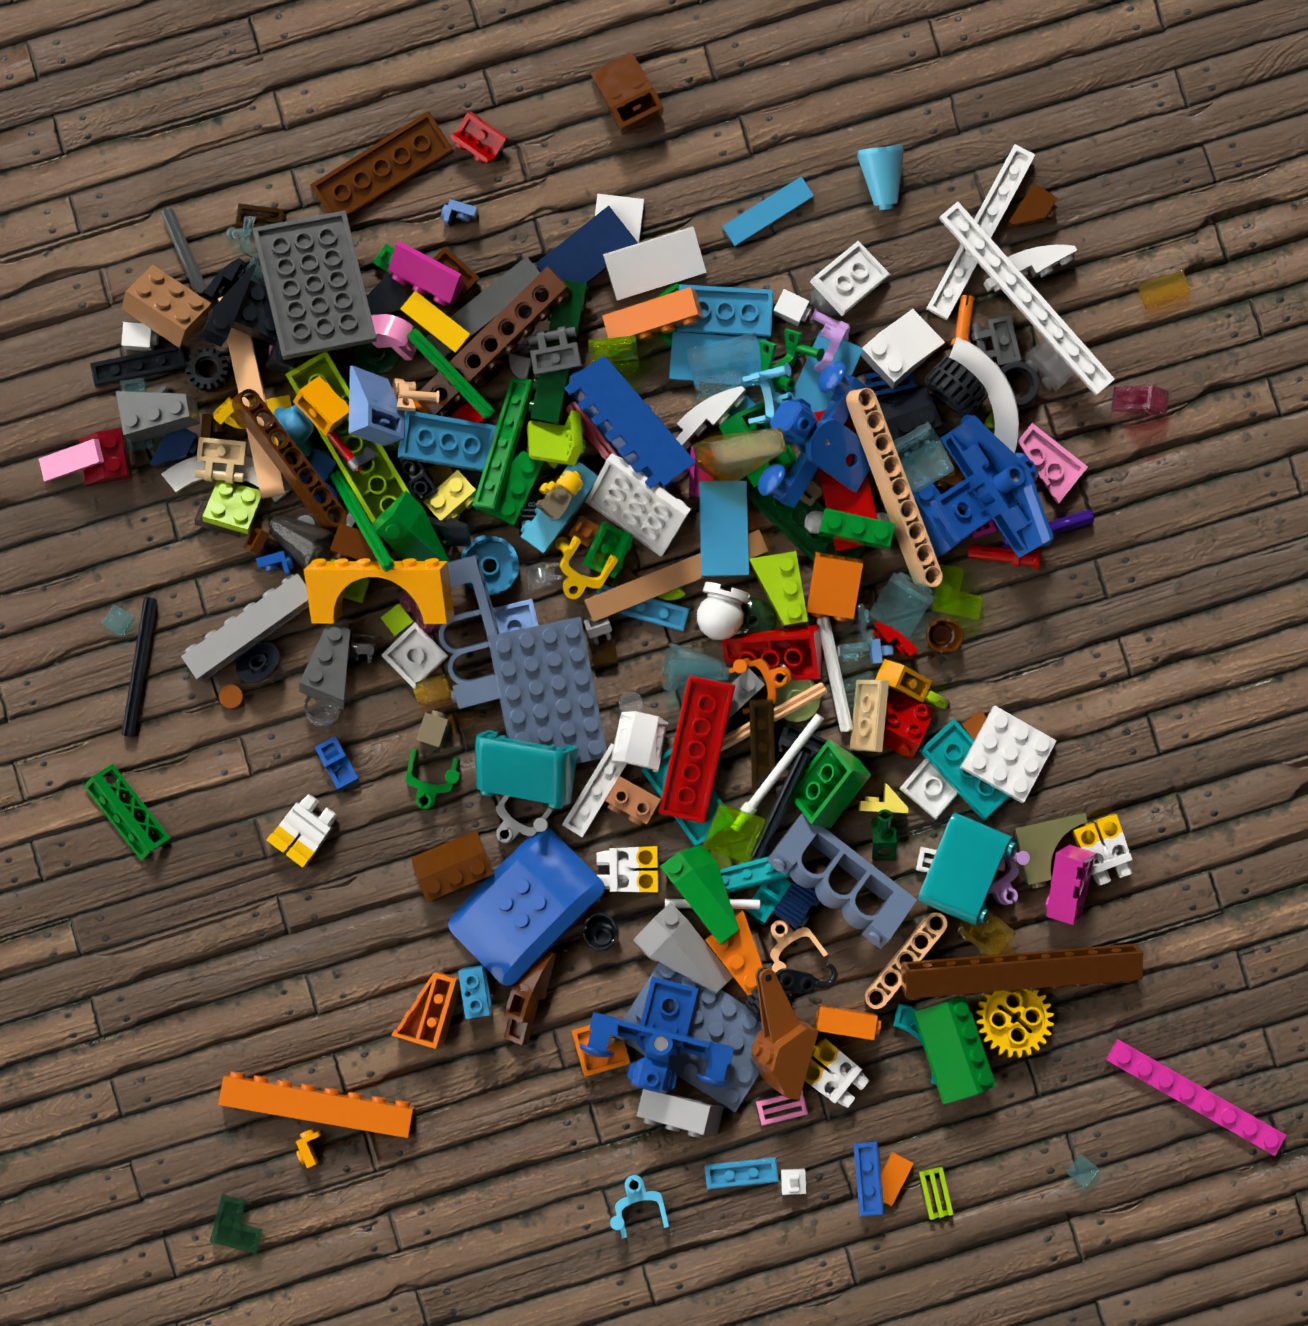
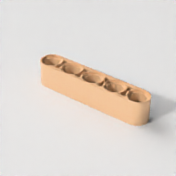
M932 912L923 919L866 990L864 1000L869 1007L880 1009L886 1005L901 986L900 957L903 954H909L912 961H921L946 930L948 922L944 915ZM935 916H938L942 921L941 927L937 930H933L930 927V920ZM919 935L925 936L927 940L926 946L921 949L917 948L914 943L915 938ZM890 972L895 973L897 976V981L892 986L886 985L884 981L886 974ZM874 991H879L882 995V1000L878 1004H872L869 1000L870 994Z

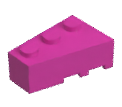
M1068 845L1056 853L1050 895L1045 905L1047 909L1046 917L1071 925L1080 921L1097 853L1073 845Z

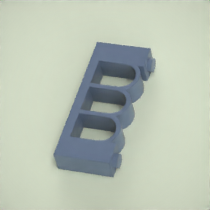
M478 554L448 562L451 587L469 582L473 583L479 608L455 614L447 624H442L439 630V641L442 647L448 652L453 653L448 663V673L456 683L452 686L453 690L450 693L453 703L457 704L459 709L499 699L495 673L468 679L461 676L456 669V661L459 655L489 647L488 640L458 647L453 645L447 637V629L450 623L480 614L482 615L487 636L500 633Z
M803 813L796 819L766 860L774 869L781 871L784 875L789 871L792 880L801 887H815V893L823 905L833 909L842 908V914L847 923L856 929L864 930L862 935L871 944L876 945L880 949L891 939L917 901L915 897L824 827L812 825ZM809 844L831 859V862L821 874H812L802 864L801 856ZM836 864L858 880L847 895H840L834 892L828 883L829 874ZM863 885L884 900L879 910L873 916L861 913L855 904V897Z

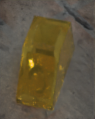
M445 674L415 683L417 688L413 689L417 702L423 703L427 708L452 699L451 688Z

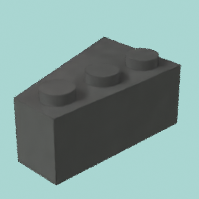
M335 623L326 624L299 682L300 693L344 710L350 629Z

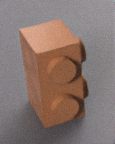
M619 776L605 801L609 803L607 808L619 815L621 811L626 812L630 815L628 820L641 826L642 823L648 824L661 799Z

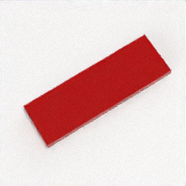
M825 410L814 412L817 419V423L821 419ZM849 415L844 426L857 434L851 415ZM849 454L846 458L847 466L853 461L852 454ZM818 467L817 472L826 508L878 520L868 475L864 478L857 492H852ZM833 539L836 553L865 547L864 545Z
M688 675L658 814L705 824L735 684Z

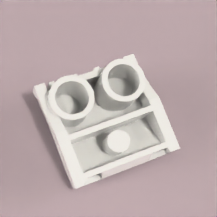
M637 711L622 712L614 741L611 762H622L653 770L652 772L657 773L668 722L659 716Z

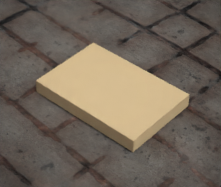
M889 680L856 681L852 720L853 730H851L850 740L851 751L882 752Z

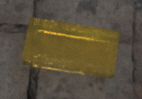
M1183 270L1138 286L1145 309L1191 292Z

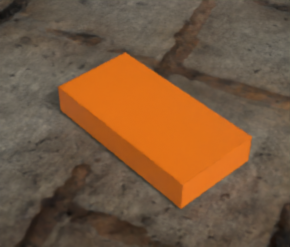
M891 1152L881 1171L884 1203L890 1206L893 1205L914 1164L894 1152Z

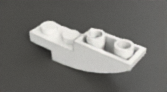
M1071 245L1040 246L1013 254L1008 259L1024 277L1028 275L1027 270L1030 271L1033 278L1039 274L1041 277H1044L1053 271V266L1059 263L1063 266L1072 261L1077 249ZM991 277L986 279L983 284L987 292L993 289L995 292L1001 290Z
M742 386L728 389L695 406L677 423L683 430L676 438L687 451L692 445L689 441L695 435L699 437L706 430L707 425L705 423L707 421L714 427L718 423L721 425L730 417L729 410L733 406L738 408L746 399L744 396L746 390Z

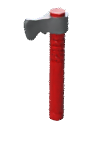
M335 430L326 435L346 459L347 465L353 472H359L366 462L377 457V454L369 447L365 448L364 454L355 456L347 445L343 443V440Z

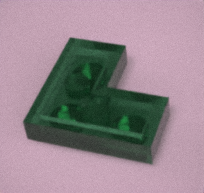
M222 1194L210 1238L211 1243L254 1254L258 1253L263 1229L241 1223L246 1199Z

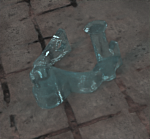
M244 217L243 228H228L226 237L230 241L241 238L240 250L245 255L251 257L247 270L252 264H255L256 267L252 276L263 278L257 249L249 242L256 217Z

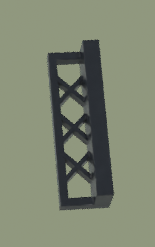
M789 723L785 724L775 747L776 759L781 760L785 753L779 751L781 746L784 745L790 748L802 733V729ZM812 734L801 750L808 752L810 757L814 759L827 740ZM842 747L858 758L870 772L873 763L872 759Z

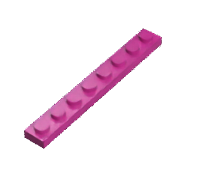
M1119 1039L1116 1040L1106 1058L1110 1063L1274 1156L1286 1137V1134Z

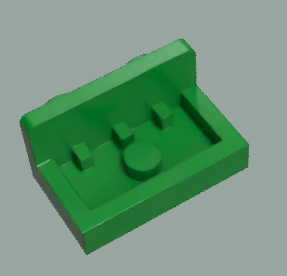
M601 522L582 565L601 574L610 554H612L618 562L608 577L615 578L622 570V562L626 553L632 548L634 535L623 532L606 522Z

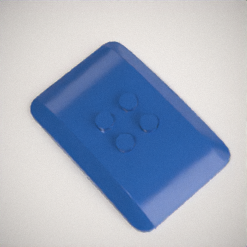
M547 828L543 832L537 831L535 835L529 836L494 870V874L487 877L449 919L448 927L451 933L501 984L512 986L602 897L605 885L551 829Z

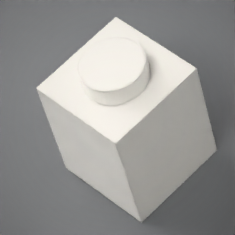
M783 289L773 310V315L798 326L800 321H806L811 309L807 308L809 301Z
M123 322L121 345L126 350L151 351L154 350L155 345H158L159 334L143 323Z

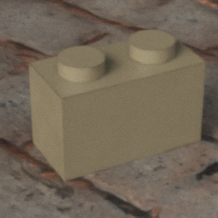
M432 710L431 714L425 712L416 740L443 749L452 723L447 720L448 715Z

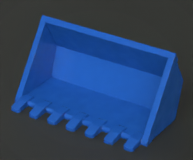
M605 355L580 372L570 376L569 384L565 387L569 397L576 401L579 407L585 411L627 464L636 473L641 471L647 476L648 479L645 481V484L650 489L660 485L668 492L688 474L696 461Z

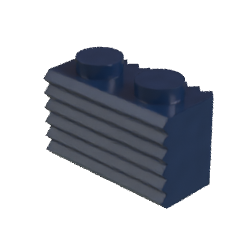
M792 881V884L772 913L796 929L799 925L803 927L810 917L807 913L812 905L817 907L820 903L815 893V887L804 888Z

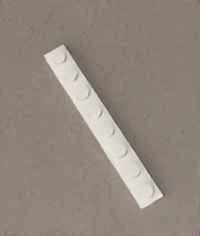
M1014 144L974 219L990 238L1035 157V154ZM962 244L926 310L945 320L948 319L978 263Z

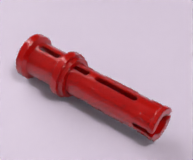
M969 544L967 559L1012 563L1014 567L1023 565L1031 566L1038 570L1041 549L1037 548L1018 558L1013 549Z

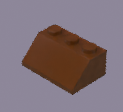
M477 830L411 857L419 884L427 902L494 874V869Z

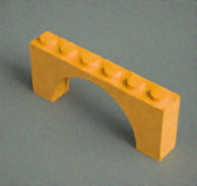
M344 558L335 561H326L325 559L312 560L304 569L311 623L334 624L342 616V601L348 585L361 578L379 577L398 584L412 596L421 611L424 624H447L454 616L448 562L439 561L436 558L425 561H416V559L409 558L402 561H393L395 564L394 568L385 572L378 561H371L367 558L357 561H348V559Z

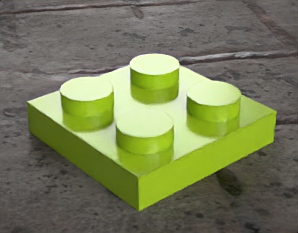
M217 480L202 516L203 522L249 534L262 501L260 490Z

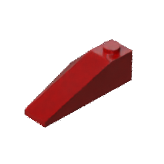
M819 625L795 626L733 636L730 639L721 640L724 662L734 664L736 660L748 658L750 661L761 658L768 663L770 669L787 667L792 673L793 680L821 678L822 641Z

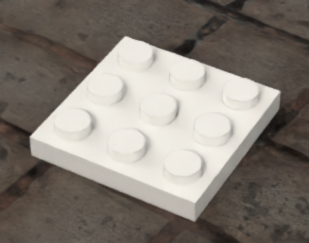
M993 706L960 768L1015 800L1024 803L1057 740L999 707Z

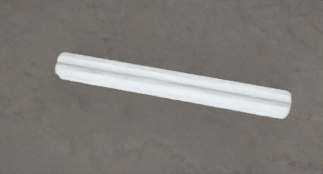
M824 616L823 618H817V625L820 627L822 649L841 732H848L853 730L830 619L828 616Z

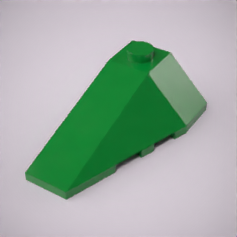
M407 491L372 523L375 531L403 558H413L416 561L436 558L439 561L450 562L423 506Z
M703 844L677 852L660 866L720 945H723L740 931L719 865Z

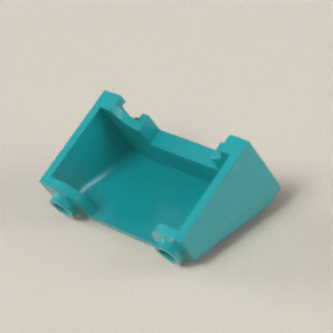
M490 730L476 736V789L480 790V794L486 796L501 794L548 803V807L562 809L563 805L571 803L578 747L566 745V748L557 747L554 744L547 746L509 739L505 735L498 737L499 732Z
M954 813L947 824L921 887L918 901L980 927L981 923L986 921L989 910L986 909L987 905L984 902L1002 859L1013 855L1016 849V843H1014L1016 839L963 815Z

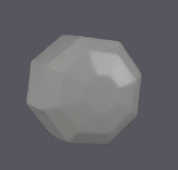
M812 511L806 515L804 527L809 533L818 534L823 512Z

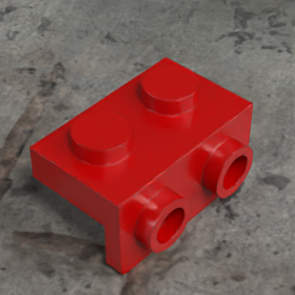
M471 111L467 112L457 131L450 136L458 148L464 151L468 150L474 154V159L482 164L494 162L509 138Z

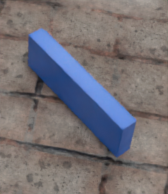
M879 1142L854 1143L860 1217L885 1215Z

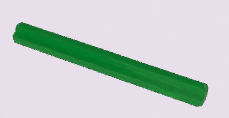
M414 328L408 333L407 338L483 418L488 419L494 413V409L419 330Z

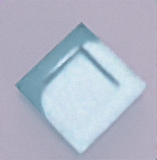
M113 604L101 625L123 637L135 616Z
M1080 1153L1066 1170V1173L1086 1188L1100 1169Z

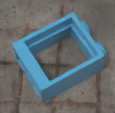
M480 965L460 969L458 974L465 1019L489 1016L493 1012L485 966Z

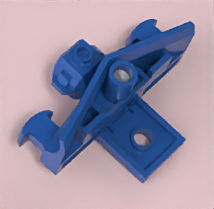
M971 414L963 416L961 419L962 424L940 439L966 479L930 502L955 542H958L993 519L1018 558L1039 546H1048L1053 540V533L1035 486L1038 472L1035 469L1034 462L1026 454L1013 453L976 416ZM958 505L964 509L965 515L959 513Z

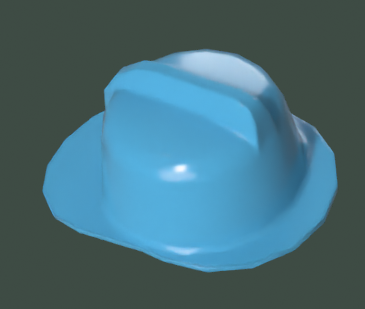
M296 405L288 409L283 407L276 408L274 416L305 457L309 456L312 452L309 437L314 430L312 421Z

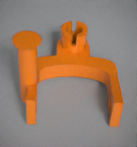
M748 658L738 659L734 662L733 667L728 669L729 673H744L748 667L756 666L765 679L768 691L767 699H773V704L778 699L777 688L787 685L792 679V673L787 667L770 669L768 663L761 658L750 661ZM779 673L785 675L783 681L778 678ZM749 707L742 709L743 714L749 713Z

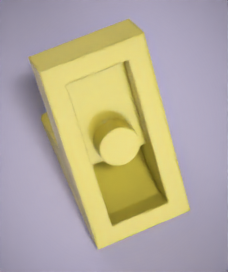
M884 783L883 802H879V797H865V801H859V811L879 812L886 809L892 813H908V807L886 783Z

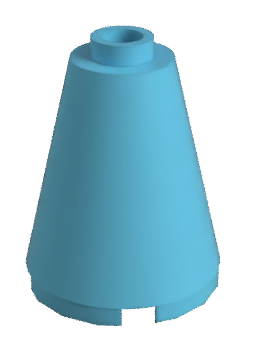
M903 145L857 150V157L874 206L879 205V210L893 209V204L898 203L904 154Z

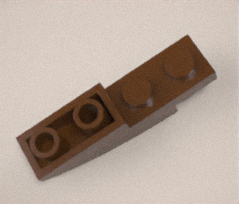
M549 950L514 984L504 1012V1016L509 1017L504 1038L522 1046L528 1045L539 999H545L557 953Z

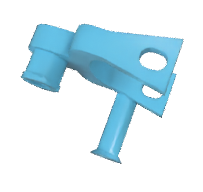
M785 363L784 366L742 377L743 382L760 384L765 402V415L748 419L749 424L770 425V421L780 404L794 399L791 392L786 394L775 392L771 378L783 375L791 376V367L788 363Z
M629 1176L625 1181L627 1197L620 1199L615 1204L617 1216L611 1219V1228L620 1230L622 1238H626L627 1232L622 1210L632 1203L644 1200L657 1201L664 1228L669 1227L661 1193L657 1191L646 1192L644 1181L640 1176ZM632 1180L638 1182L639 1187L637 1189L630 1187Z

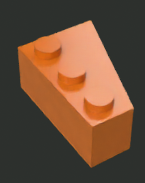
M741 910L735 915L740 928L737 934L723 945H720L713 934H710L705 940L746 994L751 995L753 989H758L755 974L757 969L762 967V963L744 911Z

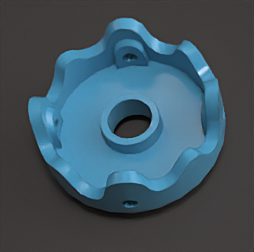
M482 535L475 538L471 545L465 547L461 559L478 554L489 595H498L507 591L514 584L519 574L520 564L515 549L510 543L500 537ZM491 559L496 562L497 567L494 572L488 573L483 569V564ZM472 582L466 583L472 590H474Z

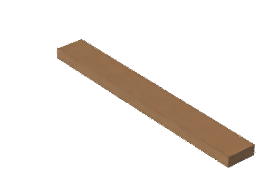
M760 530L749 533V559L767 553L768 549ZM697 554L585 599L584 602L592 622L594 623L705 578L701 577V556Z

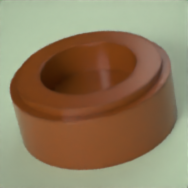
M226 685L219 693V700L224 707L234 709L242 704L244 694L238 686Z

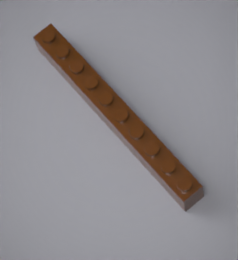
M1137 944L901 962V989L906 999L909 998L911 1000H921L923 997L945 998L947 995L968 996L970 993L992 994L995 991L1012 993L1019 989L1036 991L1044 987L1060 989L1069 985L1084 987L1093 983L1108 985L1111 982L1118 981L1132 983L1135 980H1143V952Z

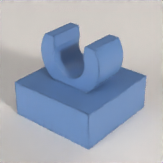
M880 639L869 641L871 665L883 663L882 656L893 655L892 645L881 646Z

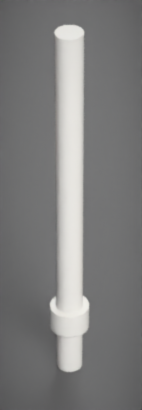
M817 713L750 801L743 804L740 808V814L730 825L734 830L739 831L748 818H752L757 811L756 807L824 720L823 717Z

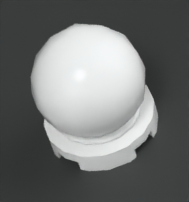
M705 582L703 592L707 593L708 597L701 602L697 610V622L701 632L713 640L730 639L738 633L743 624L744 616L740 605L749 603V593L736 588H732L731 592L720 588L721 584Z

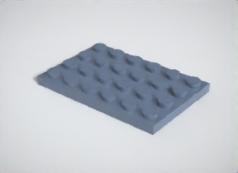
M581 617L487 636L507 738L547 746L554 744L557 747L566 748V745L578 747L576 764L603 758L607 748Z
M659 962L624 1017V1020L636 1023L641 1022L652 976L699 988L687 1035L734 1047L731 1064L727 1066L724 1080L732 1083L727 1087H713L701 1082L697 1078L696 1073L705 1074L709 1059L682 1052L676 1057L669 1059L668 1063L677 1076L736 1112L759 1075L751 1054L752 1044L756 1040L757 1033L762 1030V1023L754 1018L744 1003L720 989L715 994ZM666 999L662 1004L663 1010L668 1013L675 1011L677 1007L673 999ZM615 1036L645 1055V1052L640 1048L636 1040Z

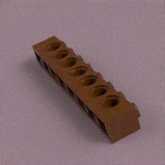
M547 266L449 363L459 373H463L464 379L471 386L477 387L484 380L483 376L489 370L493 371L500 365V359L506 353L507 355L511 354L518 347L517 343L523 337L527 338L534 332V326L540 320L542 322L545 321L552 314L551 310L557 304L561 305L568 299V293L571 291V288L553 269ZM547 290L549 298L545 302H541L539 299L540 294ZM527 307H531V316L527 319H524V309ZM513 323L515 330L513 334L507 335L506 327ZM496 340L498 347L495 351L490 352L489 344L491 341ZM479 356L481 364L479 367L473 368L472 361L475 357ZM440 372L420 391L436 393L438 390L440 392L445 389L447 391L446 399L443 401L439 400L438 404L428 401L417 402L427 414L446 417L450 413L449 409L455 403L459 404L465 398Z

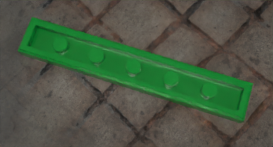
M511 378L474 499L473 507L475 509L495 512L498 510L533 393V380Z

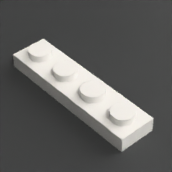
M612 743L562 824L581 837L584 836L627 765L622 762H611L614 747Z

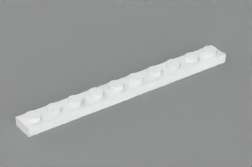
M956 202L940 216L941 222L1095 396L1115 380L959 202Z

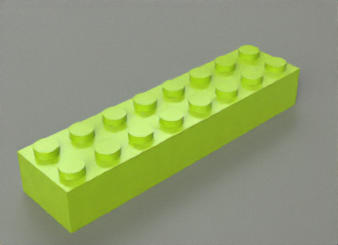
M327 351L285 374L296 394L301 388L320 376L349 406L350 389ZM349 416L343 424L335 429L343 443L347 445L355 456L364 454L366 447L371 448L377 454V457L366 462L359 472L351 470L347 465L348 462L339 450L317 428L372 523L405 491L411 495L382 445L349 434Z

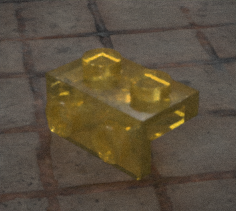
M990 910L986 921L981 923L980 927L963 920L958 927L960 935L966 941L975 944L984 956L999 955L1001 950L1016 934L1013 929Z

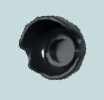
M594 913L585 920L583 937L590 948L598 952L608 951L618 941L619 927L611 916L605 913Z

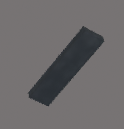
M174 345L90 363L94 386L101 387L186 369L187 360L184 345L180 348Z

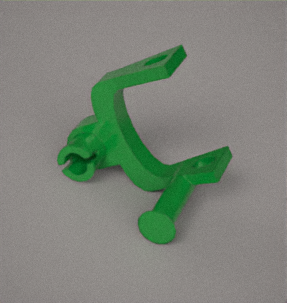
M787 328L784 329L786 356L780 362L772 365L777 344L763 339L759 340L761 371L784 366L785 363H788L791 368L794 367L797 361V352L816 358L818 362L823 359L825 353L823 348L816 349L801 344L802 333ZM766 345L769 347V353L766 351ZM787 375L771 378L774 390L792 392L795 387V379L787 377Z
M412 748L405 779L408 785L418 789L416 795L417 806L421 809H429L434 805L437 793L450 792L453 789L454 783L459 780L461 773L457 770L460 758H453L451 770H448L445 774L447 783L431 784L421 781L413 775L418 749ZM422 796H426L428 798V804H424L422 802Z

